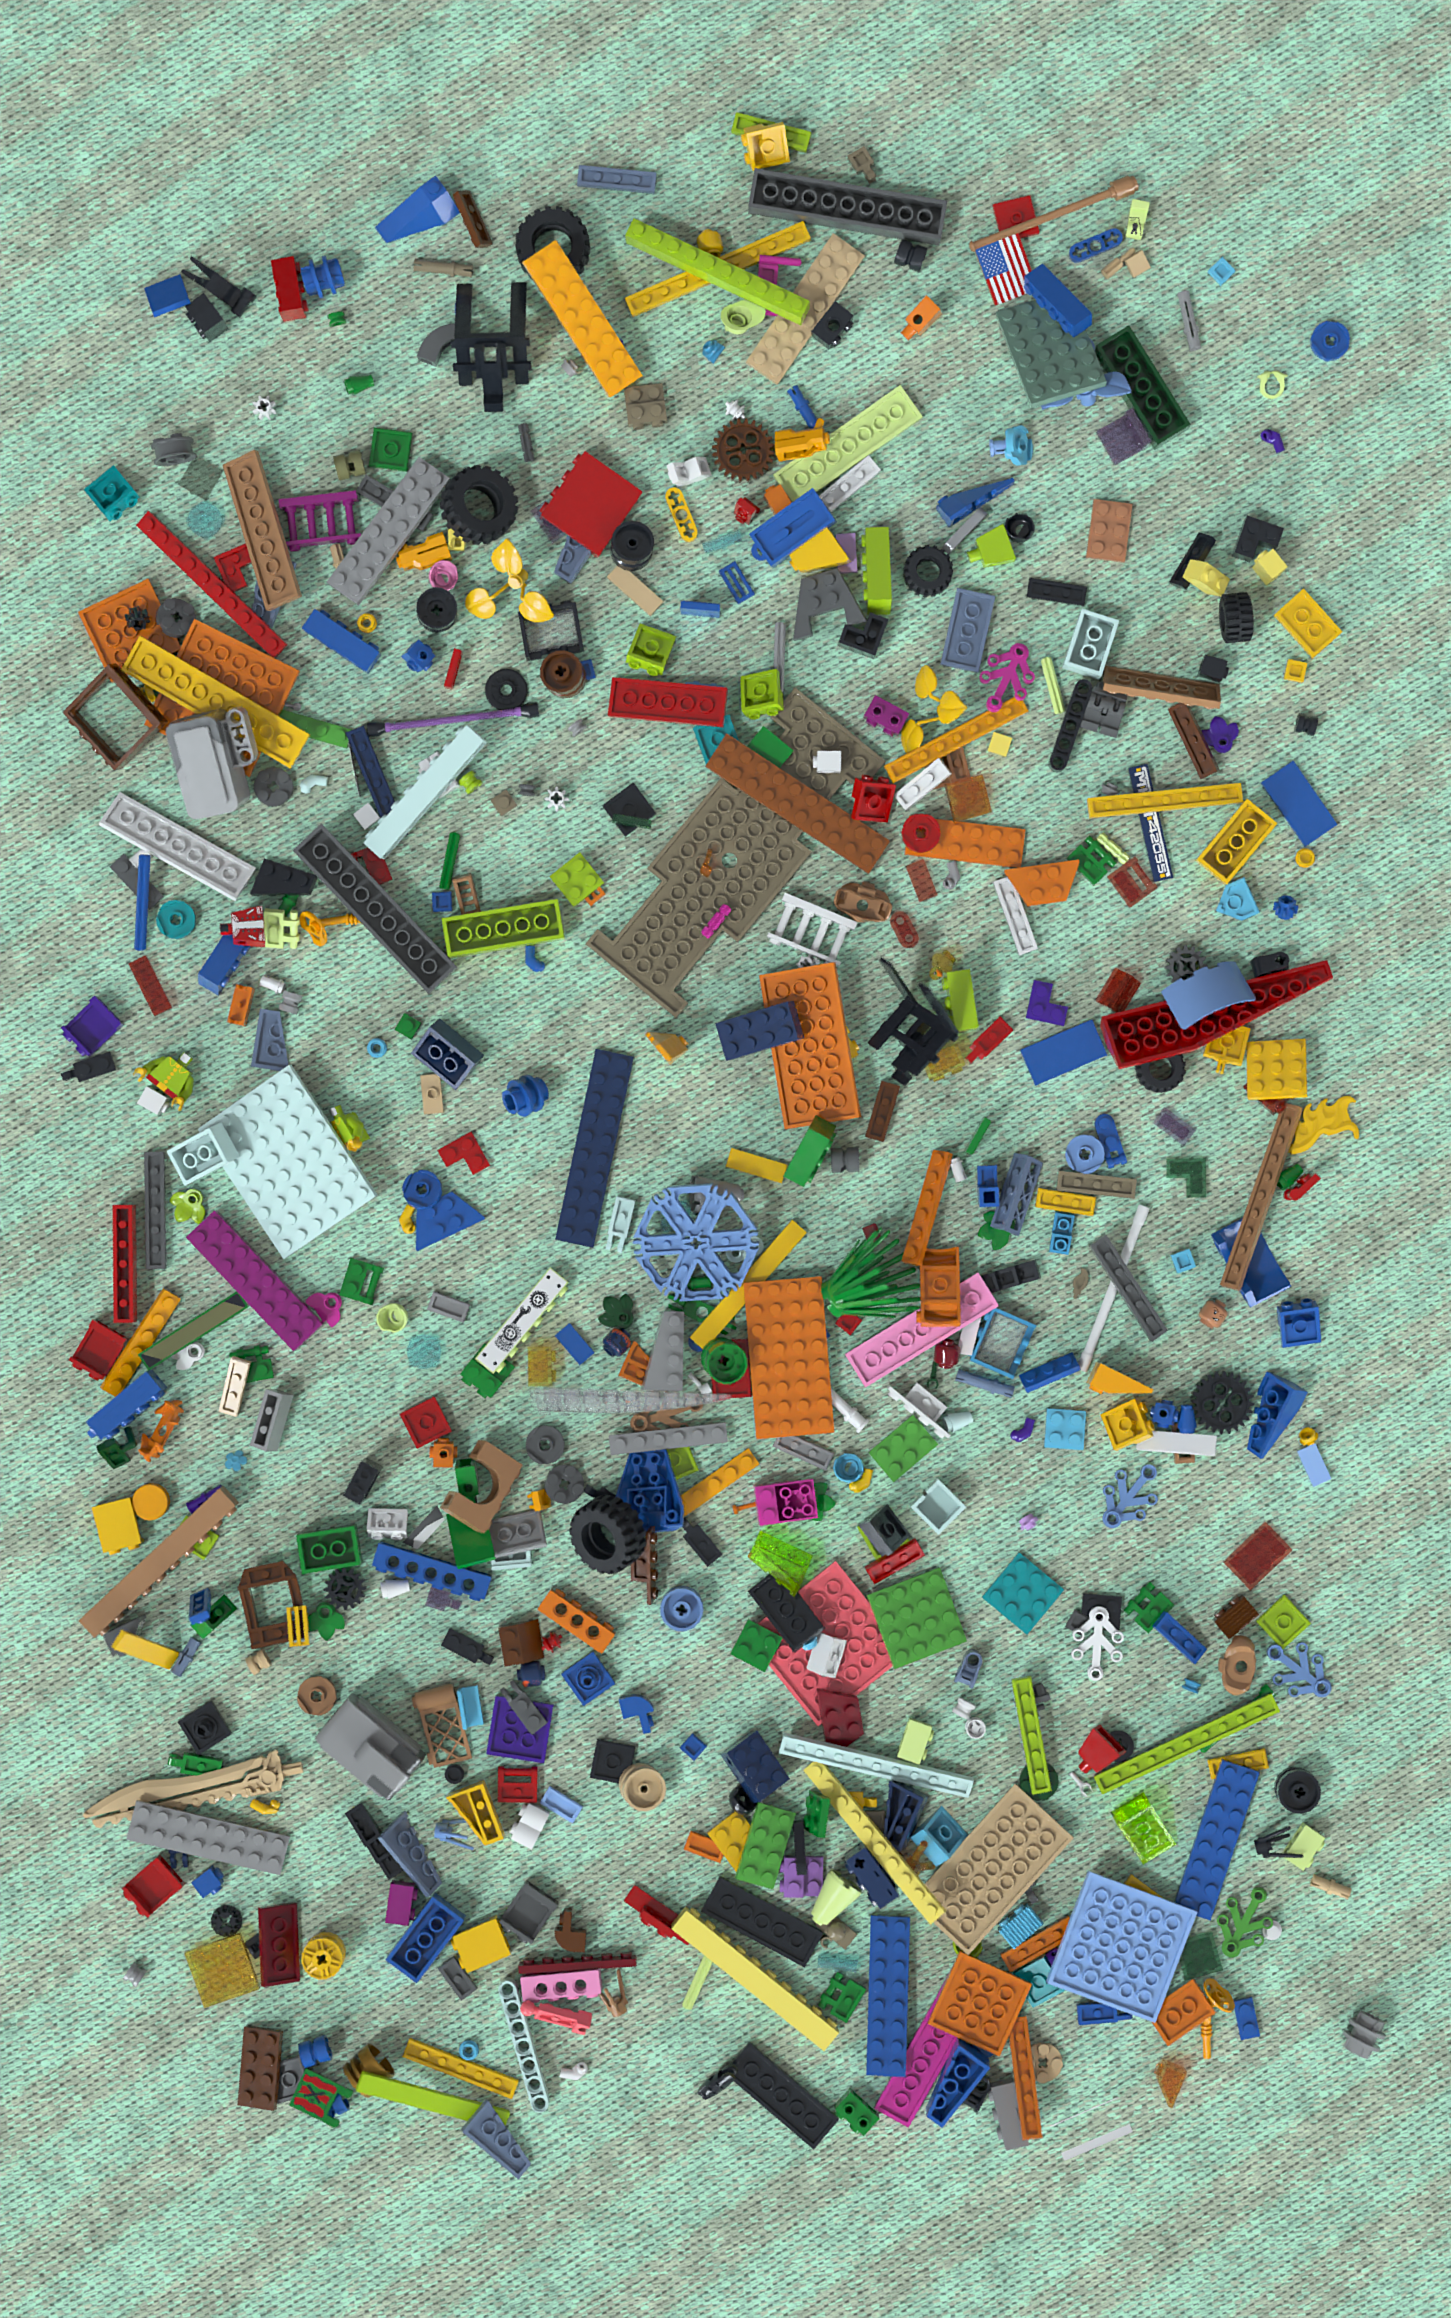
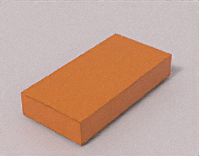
M690 1830L684 1850L721 1863L723 1854L713 1840Z

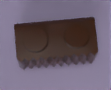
M1238 1595L1234 1596L1229 1601L1230 1605L1227 1608H1220L1214 1613L1215 1618L1212 1619L1213 1622L1228 1639H1231L1259 1615L1243 1595L1240 1597Z

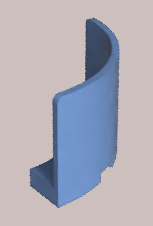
M1234 961L1220 962L1217 964V967L1208 969L1207 966L1193 972L1194 976L1184 981L1180 978L1161 991L1181 1029H1187L1198 1020L1227 1006L1256 1000Z

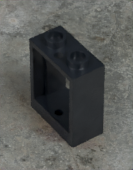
M364 1458L355 1471L343 1496L361 1505L366 1500L383 1466L368 1458Z

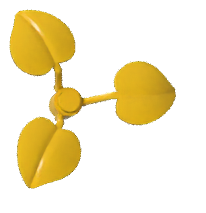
M506 538L493 551L491 559L498 571L502 573L507 572L509 575L508 582L492 596H489L485 588L473 589L466 597V609L479 618H490L496 611V605L492 599L509 586L514 589L521 587L520 599L523 602L519 605V611L524 618L532 622H544L553 618L554 613L542 594L530 591L524 596L528 573L522 568V559L516 547Z
M924 665L916 677L915 692L919 698L924 699L929 696L940 703L937 707L938 717L920 720L917 723L915 720L909 719L904 724L901 732V742L906 753L920 747L923 741L921 724L938 720L943 724L951 723L958 719L967 708L954 691H946L941 699L932 694L937 687V678L933 669L928 665Z

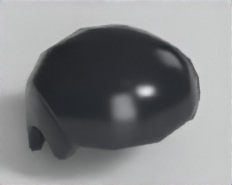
M1015 513L1012 517L1006 519L1005 529L1008 538L1012 542L1023 543L1034 535L1035 525L1029 516ZM1019 525H1023L1020 532L1016 534V528Z
M741 1785L735 1787L729 1794L730 1806L738 1815H748L756 1808L757 1803L751 1801ZM740 1796L745 1797L744 1802L740 1800Z

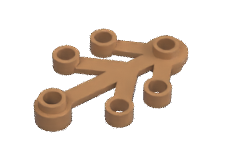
M665 1391L657 1412L648 1416L652 1405L658 1400V1395L655 1392H651L646 1397L647 1401L641 1413L635 1414L631 1418V1428L635 1432L661 1430L651 1424L656 1421H660L672 1428H679L681 1425L688 1427L687 1423H680L670 1417L688 1410L700 1411L703 1407V1400L699 1396H692L688 1402L667 1409L676 1392L673 1395H668L667 1391ZM654 1394L656 1400L654 1402L649 1401V1395ZM693 1400L699 1401L698 1407L692 1406ZM638 1419L644 1421L643 1426H637L636 1422Z

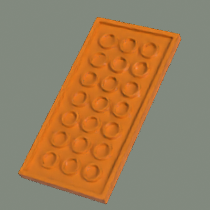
M836 962L759 975L764 1008L787 1001H794L805 1038L771 1048L784 1128L791 1129L810 1126L815 1115L828 1122L861 1117Z
M822 1276L743 1283L756 1439L835 1433L824 1300L821 1292Z

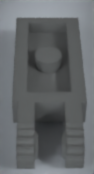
M512 1680L510 1682L511 1687L518 1696L513 1699L509 1691L504 1687L500 1691L532 1735L548 1722L526 1692L522 1691L515 1680Z

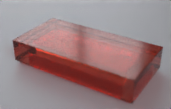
M924 859L905 866L919 903L938 896Z

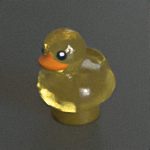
M946 949L942 953H935L932 956L933 968L930 969L929 976L933 980H939L943 976L942 972H951L953 969V963L956 959Z

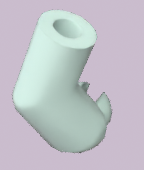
M309 775L300 783L301 792L304 794L310 793L314 785L327 786L328 777Z

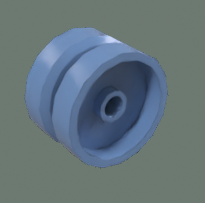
M688 1586L671 1588L661 1601V1617L664 1623L673 1630L688 1631L694 1628L700 1622L703 1615L701 1596ZM680 1604L685 1605L684 1611H680L678 1609V1607H680Z

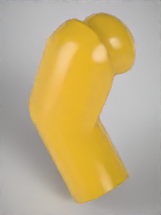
M408 1204L403 1210L399 1222L405 1233L412 1234L415 1231V1225L411 1216L415 1208Z
M864 1468L862 1478L850 1483L849 1489L854 1491V1493H860L868 1488L873 1470Z
M253 1799L250 1803L252 1809L263 1815L276 1814L281 1805L277 1800H271L270 1805L264 1804L257 1799Z

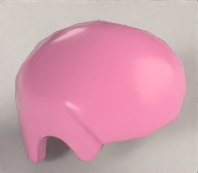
M448 560L436 562L429 571V580L432 587L443 588L447 591L453 589L458 581L456 565ZM441 574H445L448 577L447 583H445Z

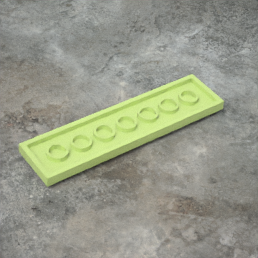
M899 385L829 435L830 444H827V450L815 452L811 457L794 459L774 473L773 477L779 485L781 484L791 502H794L812 488L819 492L861 462L865 457L870 456L917 423L923 416L901 385Z

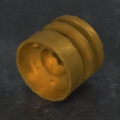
M368 2043L358 2052L359 2059L353 2057L350 2063L347 2062L342 2067L344 2074L355 2089L362 2071L392 2078L395 2075V2071L386 2057L379 2063L376 2061L375 2057L380 2051L372 2044ZM361 2093V2094H362L363 2096H365L366 2098H370V2097H371V2095H367V2094Z

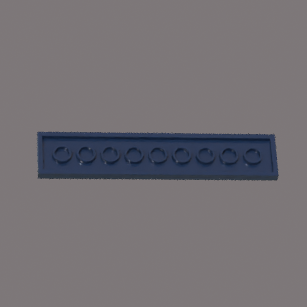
M595 1049L555 1240L594 1248L634 1059L632 1056Z

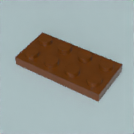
M244 2026L237 2105L269 2111L277 2109L283 2039L282 2030Z

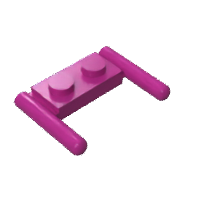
M759 255L758 277L777 285L778 264L801 266L802 261L800 258ZM765 309V315L777 316V314Z

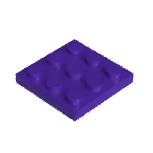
M496 1695L486 1754L544 1763L554 1704L532 1701L548 1723L531 1735L510 1707L506 1698Z

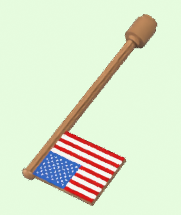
M1127 175L1110 182L1108 190L977 241H970L969 248L977 256L994 306L1027 294L1024 290V276L1032 270L1019 236L1020 232L1110 197L1118 201L1131 196L1138 191L1135 177Z

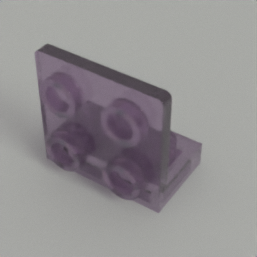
M1133 408L1127 410L1121 418L1096 432L1114 465L1141 452L1151 444V440Z

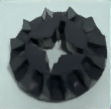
M1114 1730L1109 1734L1117 1742L1120 1739L1121 1745L1126 1748V1752L1114 1762H1123L1132 1755L1134 1743L1126 1732Z
M220 1906L212 1914L211 1928L214 1929L216 1934L223 1937H232L242 1926L241 1913L233 1906ZM231 1915L232 1917L229 1921L231 1925L229 1926L227 1924L223 1926V1928H221L223 1923V1920L221 1918L223 1917L226 1919Z

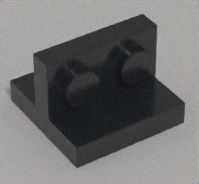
M888 1504L884 1505L874 1515L859 1525L882 1557L892 1554L910 1536V1533Z

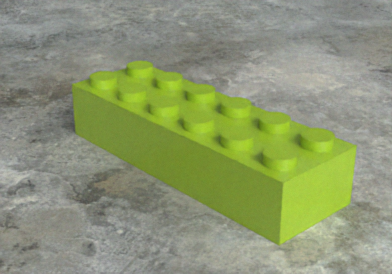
M558 899L442 918L447 955L450 959L565 940Z

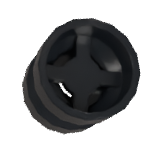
M1298 713L1294 732H1306L1307 735L1314 736L1318 725V717L1312 716L1308 718L1305 714Z

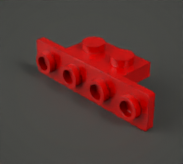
M634 1885L625 1897L624 1902L639 1912L640 1921L648 1927L651 1925L657 1929L656 1932L664 1938L668 1936L672 1939L674 1936L684 1944L689 1945L685 1939L671 1929V1924L678 1914Z

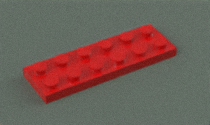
M612 677L607 716L723 728L728 688Z

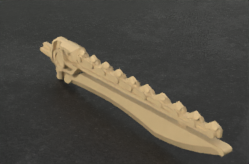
M275 1749L268 1753L267 1757L260 1755L256 1758L197 1776L144 1780L105 1797L85 1811L83 1817L89 1818L120 1810V1812L104 1815L92 1820L97 1828H102L107 1821L118 1825L124 1817L131 1821L134 1808L129 1809L128 1807L135 1806L136 1800L151 1802L241 1779L248 1770L250 1771L241 1781L153 1804L184 1810L188 1804L199 1808L206 1800L209 1804L215 1805L221 1797H224L227 1801H232L237 1794L248 1798L249 1796L281 1791L285 1776L303 1773V1764L299 1761L283 1765L278 1755V1750Z

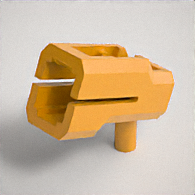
M818 418L813 429L801 431L784 429L775 431V453L779 462L811 457L815 452L827 450V444H830L829 433L825 432L823 428L825 421Z
M443 532L428 536L425 543L416 546H408L405 543L401 551L398 552L399 556L395 557L399 568L403 567L404 571L413 568L424 570L432 567L440 560H452Z

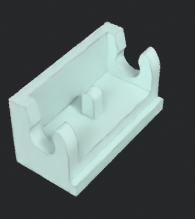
M531 1550L492 1560V1570L531 1567Z

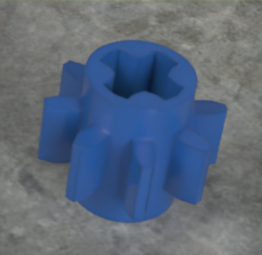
M1284 895L1279 897L1278 901H1274L1273 910H1276L1275 915L1280 919L1288 920L1293 918L1294 914H1297L1298 905H1296V900L1293 897Z

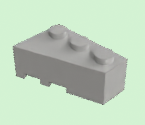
M1013 2078L990 2083L991 2089L988 2092L990 2101H994L995 2108L992 2109L994 2121L998 2120L1000 2126L996 2128L998 2139H1003L1006 2151L1029 2146L1028 2140L1022 2141Z

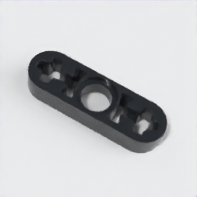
M794 1820L793 1835L796 1874L807 1875L803 1820Z

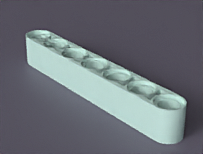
M506 1977L502 1979L499 1985L500 1999L531 2107L535 2112L541 2113L548 2108L549 2094L527 2017L520 2011L522 2000L517 1983L513 1978ZM510 1984L513 1990L507 1992L503 1989V1985ZM516 2003L518 2009L515 2011L510 2010L508 2005ZM521 2022L524 2027L518 2030L513 2024ZM527 2041L529 2047L521 2048L519 2042ZM526 2060H532L535 2063V2065L533 2067H527L524 2064V2062ZM538 2079L540 2084L532 2086L530 2080ZM541 2097L545 2100V2104L538 2105L535 2100Z

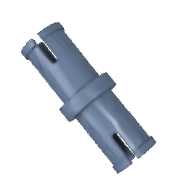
M190 1637L184 1650L179 1652V1658L170 1671L182 1677L189 1662L192 1663L194 1660L192 1657L202 1643Z

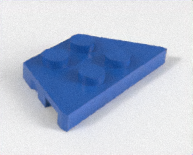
M450 1192L442 1196L433 1208L417 1209L416 1250L424 1249L485 1220V1217L454 1192Z

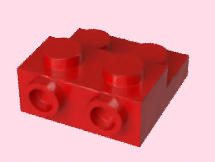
M869 775L855 778L851 797L855 798L851 818L854 820L888 823L896 785L890 782L889 778L878 776V780L873 779Z

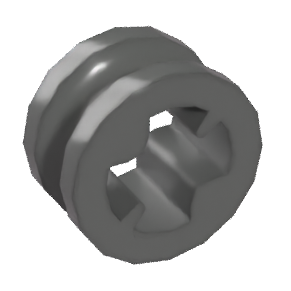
M519 784L520 791L518 795L535 796L533 791L536 789V786Z

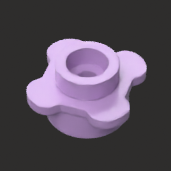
M1032 1513L1025 1516L1019 1521L1021 1524L1020 1528L1027 1531L1031 1530L1037 1525L1038 1518L1034 1517Z

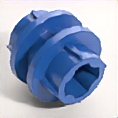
M326 255L322 256V264L314 265L313 259H310L309 265L302 267L300 270L307 295L318 294L320 299L324 298L323 290L331 288L332 294L335 295L337 294V288L345 286L338 259L327 260Z
M527 1074L521 1076L519 1080L514 1079L508 1082L507 1090L502 1092L503 1104L507 1111L511 1114L517 1113L522 1117H526L532 1112L540 1111L544 1106V1101L549 1099V1092L545 1082L539 1077L533 1078Z

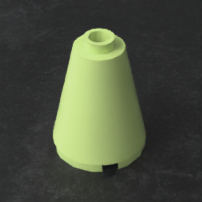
M832 1868L825 1878L811 1911L813 1915L812 1920L819 1925H827L862 1893V1890L855 1883L840 1876L841 1873Z

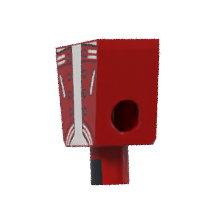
M262 906L232 912L231 923L220 924L221 935H233L234 945L265 947Z

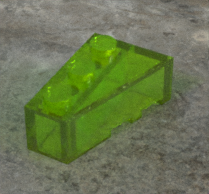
M759 1531L747 1557L765 1573L769 1572L776 1578V1582L779 1585L783 1584L790 1590V1594L795 1597L801 1587L813 1555L765 1532Z

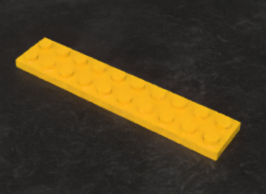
M142 636L138 637L121 669L123 672L196 714L215 709H224L229 712L234 707H244L249 715L257 749L290 769L294 766L311 735ZM234 712V713H233L234 719L237 720V721H240V720H241L240 714L237 713V712ZM239 734L240 737L245 738V734Z

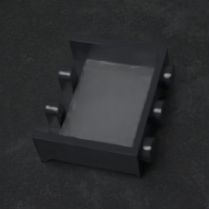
M566 600L560 602V605L553 606L549 604L554 617L544 622L529 621L522 616L520 611L518 612L527 662L545 659L555 651L565 650L573 654L584 652L576 602Z

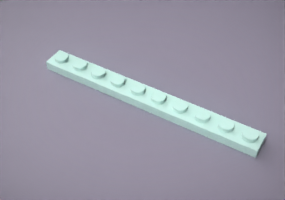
M788 1733L783 1734L779 1747L780 1754L969 1798L974 1782L973 1777Z

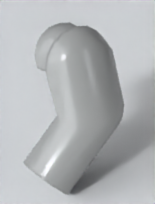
M956 861L946 863L949 874L943 881L945 889H953L960 880Z

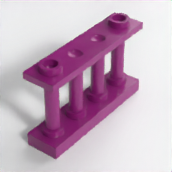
M356 490L278 499L281 511L285 510V513H287L290 541H286L290 552L300 551L301 547L347 542V545H354L362 535L361 533H356L353 505H355L354 502H359ZM335 504H343L345 506L347 535L336 536L333 509ZM317 506H323L326 509L329 537L317 538L314 510ZM304 508L306 511L309 539L298 540L296 509Z

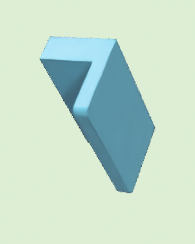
M478 1685L458 1688L457 1696L463 1730L471 1726L483 1725Z

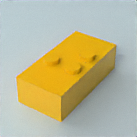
M1246 799L1195 861L1224 885H1227L1278 823L1249 799Z

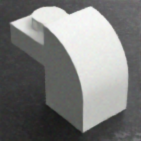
M694 457L683 463L672 462L666 465L668 476L672 484H676L677 487L698 482L712 476L706 457Z

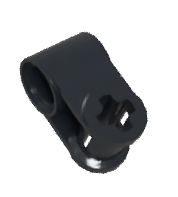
M1277 952L1255 957L1250 963L1254 977L1257 978L1281 972V969H1283L1282 971L1289 970L1288 964L1290 960L1286 953Z
M987 2074L981 2079L986 2081V2084L982 2087L976 2085L962 2103L972 2108L975 2113L980 2110L991 2088Z

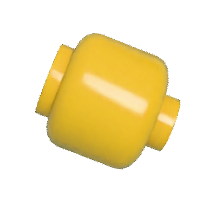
M706 229L697 237L696 243L699 249L716 257H719L723 252L724 247L718 232Z

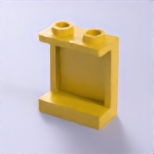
M133 1496L92 1507L103 1553L109 1552V1555L121 1552V1548L128 1547V1550L140 1547L139 1544L144 1542V1539L141 1538L132 1506Z
M497 1915L462 1932H455L451 1940L453 1949L459 1952L460 1958L458 1960L462 1969L465 1968L467 1973L510 1956L512 1953Z

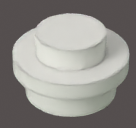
M1270 1920L1266 1921V1922L1264 1923V1925H1265V1926H1270V1925H1271V1921H1270ZM1273 1920V1926L1270 1929L1262 1928V1933L1265 1938L1275 1940L1280 1937L1282 1928L1277 1921Z

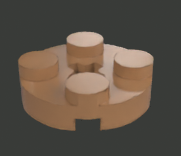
M312 1676L300 1685L297 1701L305 1713L321 1716L333 1708L337 1699V1691L334 1684L328 1678ZM313 1691L322 1693L320 1701L312 1698L314 1695Z

